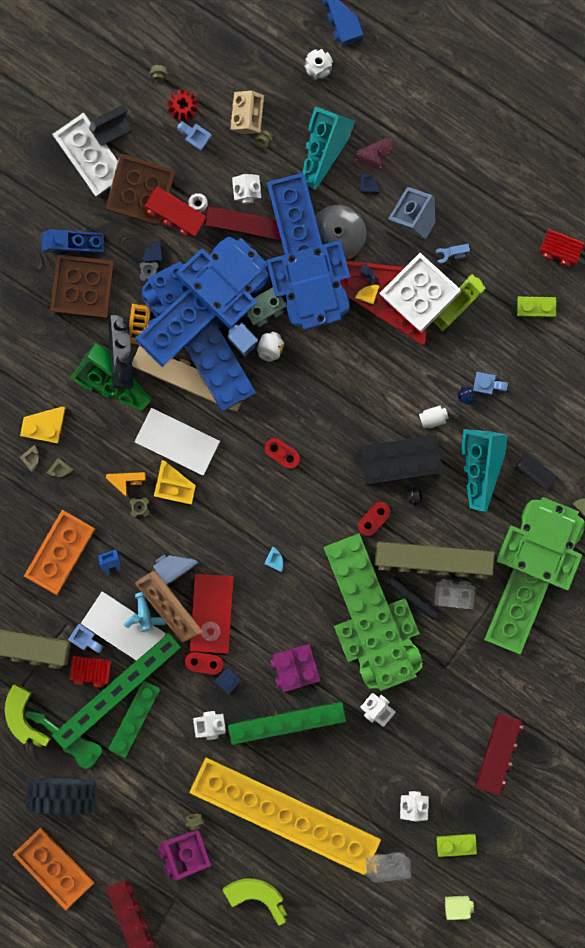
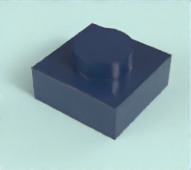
M227 667L214 682L229 695L240 683L241 679Z

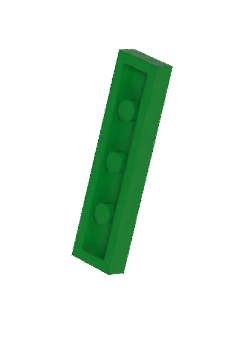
M143 680L108 750L126 758L160 688Z

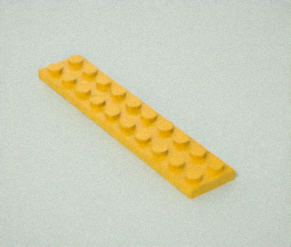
M207 757L189 792L363 875L366 874L381 841L376 836Z

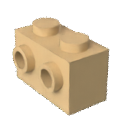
M255 91L234 92L230 130L241 134L260 133L264 95Z

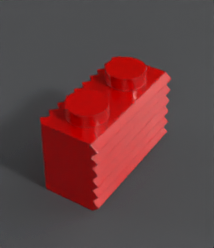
M548 229L539 253L543 254L542 257L550 261L556 259L560 261L561 265L571 267V265L575 266L577 264L584 242Z
M72 656L69 680H74L73 684L85 685V682H92L95 687H104V684H109L112 661Z

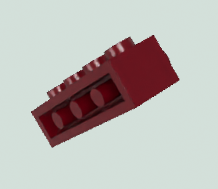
M497 713L475 784L476 788L499 795L500 791H504L506 785L504 777L506 772L509 773L512 762L510 757L511 754H515L518 743H515L517 735L520 736L522 733V720Z
M125 879L108 886L106 890L128 947L156 948L153 939L148 936V925L141 918V907L138 901L135 902L133 895L135 893L131 883L128 884Z

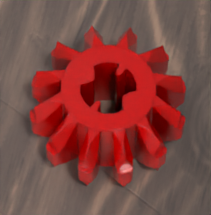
M178 89V95L176 96L172 93L171 98L173 100H167V104L170 105L167 110L168 112H173L171 115L173 119L178 116V121L181 122L182 118L185 117V120L188 122L189 115L193 118L196 117L193 111H199V107L196 106L199 100L194 99L195 94L193 92L188 95V90L185 89L184 94H181L180 89ZM182 102H185L187 106H184V109H181L179 105H182Z

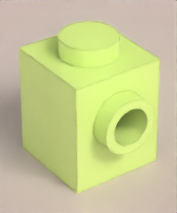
M468 896L445 897L447 920L471 919L470 913H474L473 901H470Z

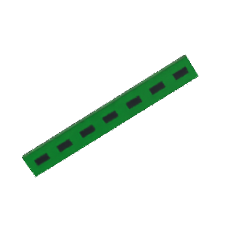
M167 633L52 735L53 738L65 750L179 650L181 646Z

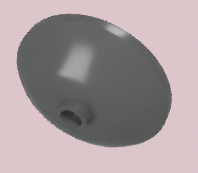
M332 205L316 214L315 217L322 245L341 240L346 261L355 257L362 250L366 240V226L362 217L355 210L344 205ZM340 228L342 233L336 234L335 229Z

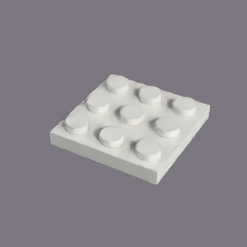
M419 253L380 292V295L422 333L461 293V289Z

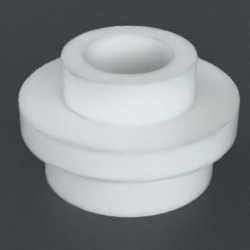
M197 193L190 197L188 204L201 213L207 208L208 202L204 195ZM197 200L202 202L199 207L195 206Z

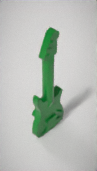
M32 711L25 713L26 718L43 725L52 733L60 729L46 719L45 714ZM80 736L69 748L63 749V751L72 754L82 768L88 769L97 761L102 753V748L99 744L86 741Z

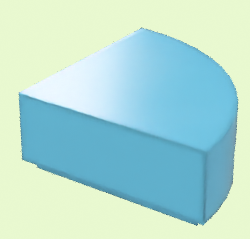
M272 547L264 564L282 572L283 558L280 552Z

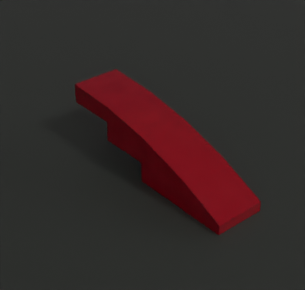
M215 207L207 208L204 226L236 234L282 241L276 220Z

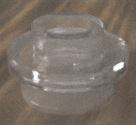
M207 622L202 626L201 635L205 640L214 641L219 637L220 627L216 623ZM208 628L214 629L213 635L207 633Z

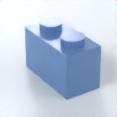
M242 323L239 326L237 324L228 331L230 343L244 357L258 345V340Z

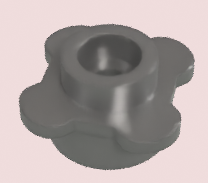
M142 262L140 264V279L145 281L148 277L156 274L159 267L156 262Z

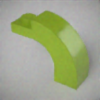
M473 274L459 287L461 293L433 321L442 331L454 322L484 291L483 283Z
M13 684L5 703V717L8 727L13 735L24 744L31 738L33 744L42 747V745L47 746L51 738L31 727L25 717V707L33 692L18 684Z
M248 878L234 881L223 887V892L232 907L248 899H257L268 906L278 925L286 922L285 916L287 913L282 905L278 906V903L283 901V897L270 884L262 880Z

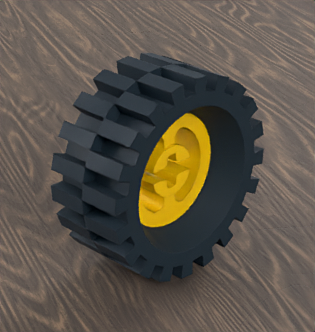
M53 777L28 779L27 811L65 815L95 812L96 782L93 780Z

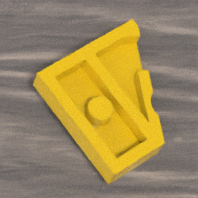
M59 407L24 417L20 436L59 444L66 408Z
M162 460L154 497L192 505L196 486L166 461Z

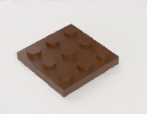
M119 154L105 210L160 226L162 219L149 216L146 213L147 210L143 207L155 187L158 186L164 191L170 192L175 170Z
M57 255L50 312L108 319L114 261Z

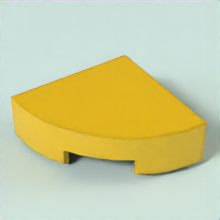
M370 285L364 287L357 293L355 299L373 305L379 286Z

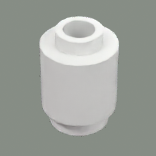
M441 406L425 410L422 414H419L424 429H431L446 424L445 420L449 419L446 409H441Z

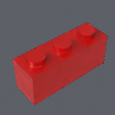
M158 186L153 189L143 207L147 210L146 213L153 218L159 217L163 220L162 223L170 228L174 226L179 230V234L186 238L196 236L207 217Z

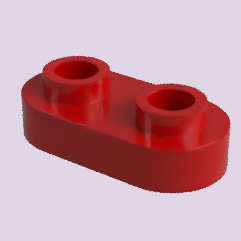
M276 438L266 442V454L288 469L295 468L299 464L300 457L294 449ZM272 445H276L278 447V450L276 452L271 451ZM288 456H293L294 461L292 463L287 462L286 458Z
M383 502L376 503L359 521V531L366 536L374 534L390 516L389 506ZM379 508L384 509L383 515H378L377 510ZM366 522L371 523V529H365L364 525Z
M191 652L185 658V665L191 671L215 675L223 669V661L217 655ZM192 658L198 659L197 665L191 664ZM212 661H215L217 663V667L215 669L210 667V663Z

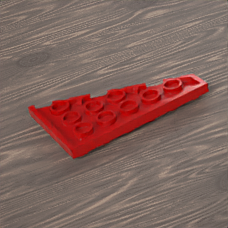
M346 261L350 278L340 282L343 289L347 292L348 298L419 344L425 345L427 328L422 333L419 332L380 295V292L405 267ZM365 264L378 279L374 284L378 285L379 289L373 305L355 299L361 289L371 285L360 273V269Z

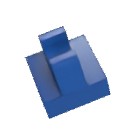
M116 549L98 555L100 567L107 575L110 574L109 568L116 567L117 571L121 570L120 559Z

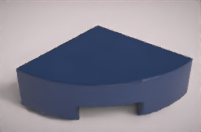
M361 173L360 193H379V186L370 175Z
M160 241L152 243L145 250L143 262L162 261Z
M366 264L360 269V273L371 285L378 281L375 274Z

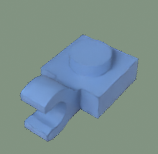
M181 121L177 127V130L187 135L185 141L202 151L212 134L197 124L191 128Z
M469 244L453 246L448 249H437L436 254L442 253L444 255L443 259L437 261L438 264L445 263L449 257H454L455 260L465 258L466 254L470 252Z
M476 372L473 391L492 395L493 389L506 392L508 383L495 381L496 375Z
M81 624L77 625L68 639L82 650H86L88 646L97 653H100L104 647L93 640L95 634Z

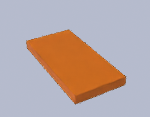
M62 510L24 577L58 595L96 529Z
M42 827L13 854L65 911L94 884L90 877Z

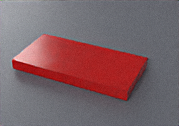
M195 574L192 619L202 632L191 638L190 651L229 653L234 576Z

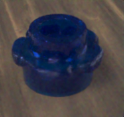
M461 387L460 392H458V398L461 403L469 405L470 402L474 401L473 392L470 387Z

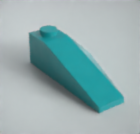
M315 107L308 131L311 132L310 142L306 144V149L309 150L308 159L304 161L303 168L308 187L317 189L349 140L355 121Z
M463 429L462 455H465L466 459L464 470L468 474L467 492L469 507L472 509L487 512L506 453L507 435Z

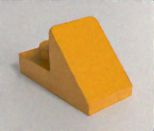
M146 473L106 474V478L128 497L127 482H130V485H142V481H146Z

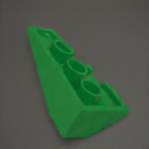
M97 343L85 355L70 379L89 391L94 389L103 393L102 396L114 397L119 399L120 403L142 411L152 400L134 378V387L131 390L113 388L110 353Z

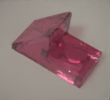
M391 136L356 151V159L382 168L378 153L384 155L391 151L390 148L394 144Z

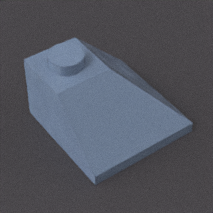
M407 187L388 219L413 235L426 239L435 224V198L433 195Z
M163 555L155 560L157 564L153 567L162 581L169 585L199 563L197 560L170 555L166 557Z

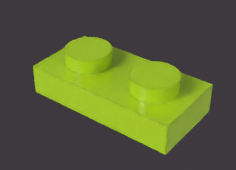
M517 297V317H556V297Z
M475 834L436 836L438 857L477 854Z

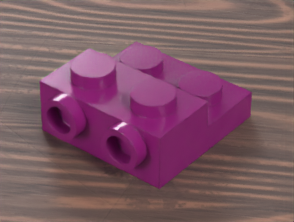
M310 644L273 654V659L270 660L273 671L277 670L279 677L275 678L278 689H283V692L320 681Z
M198 829L159 843V856L161 859H165L167 866L164 867L167 877H171L172 880H178L211 866Z

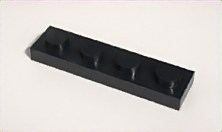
M110 315L108 317L113 388L131 390L134 386L128 317Z

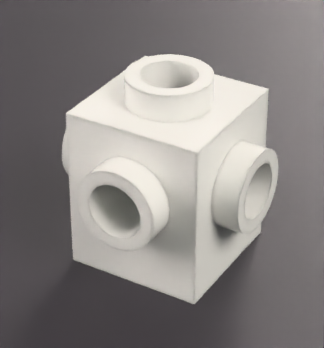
M323 49L319 51L313 50L307 55L304 67L307 73L316 80L330 74L333 60L328 52L324 53ZM317 61H322L321 64H316Z
M243 174L232 178L235 201L251 204L254 203V200L261 198L259 175Z
M374 693L360 707L366 712L364 716L372 723L377 721L383 727L395 714V711L388 706L390 702L382 695L377 697Z
M215 711L204 712L202 717L193 718L196 737H207V740L217 739L219 734L226 733L223 714H215Z
M410 791L409 795H401L400 819L412 821L428 820V796H421V792Z

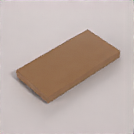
M155 571L148 573L135 582L182 643L202 632Z

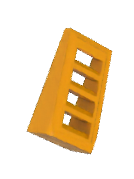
M132 304L129 322L130 344L139 345L135 338H132V334L139 335L142 331L133 330L134 327H141L144 330L148 327L151 311L147 306ZM136 311L146 312V316L137 315ZM135 319L145 320V324L135 322Z

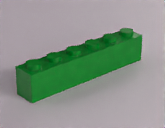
M340 701L228 724L231 744L233 745L346 722L343 704Z

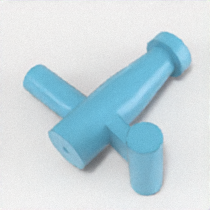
M142 592L135 594L138 600V615L134 614L124 622V626L130 628L133 624L140 623L141 632H149L153 630L152 625H165L166 622L162 617H150V611L144 594Z

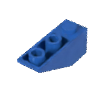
M321 0L323 6L328 8L327 18L330 25H334L336 30L333 31L336 42H340L341 47L363 40V32L355 14L339 0Z
M50 229L42 233V252L103 253L104 233Z

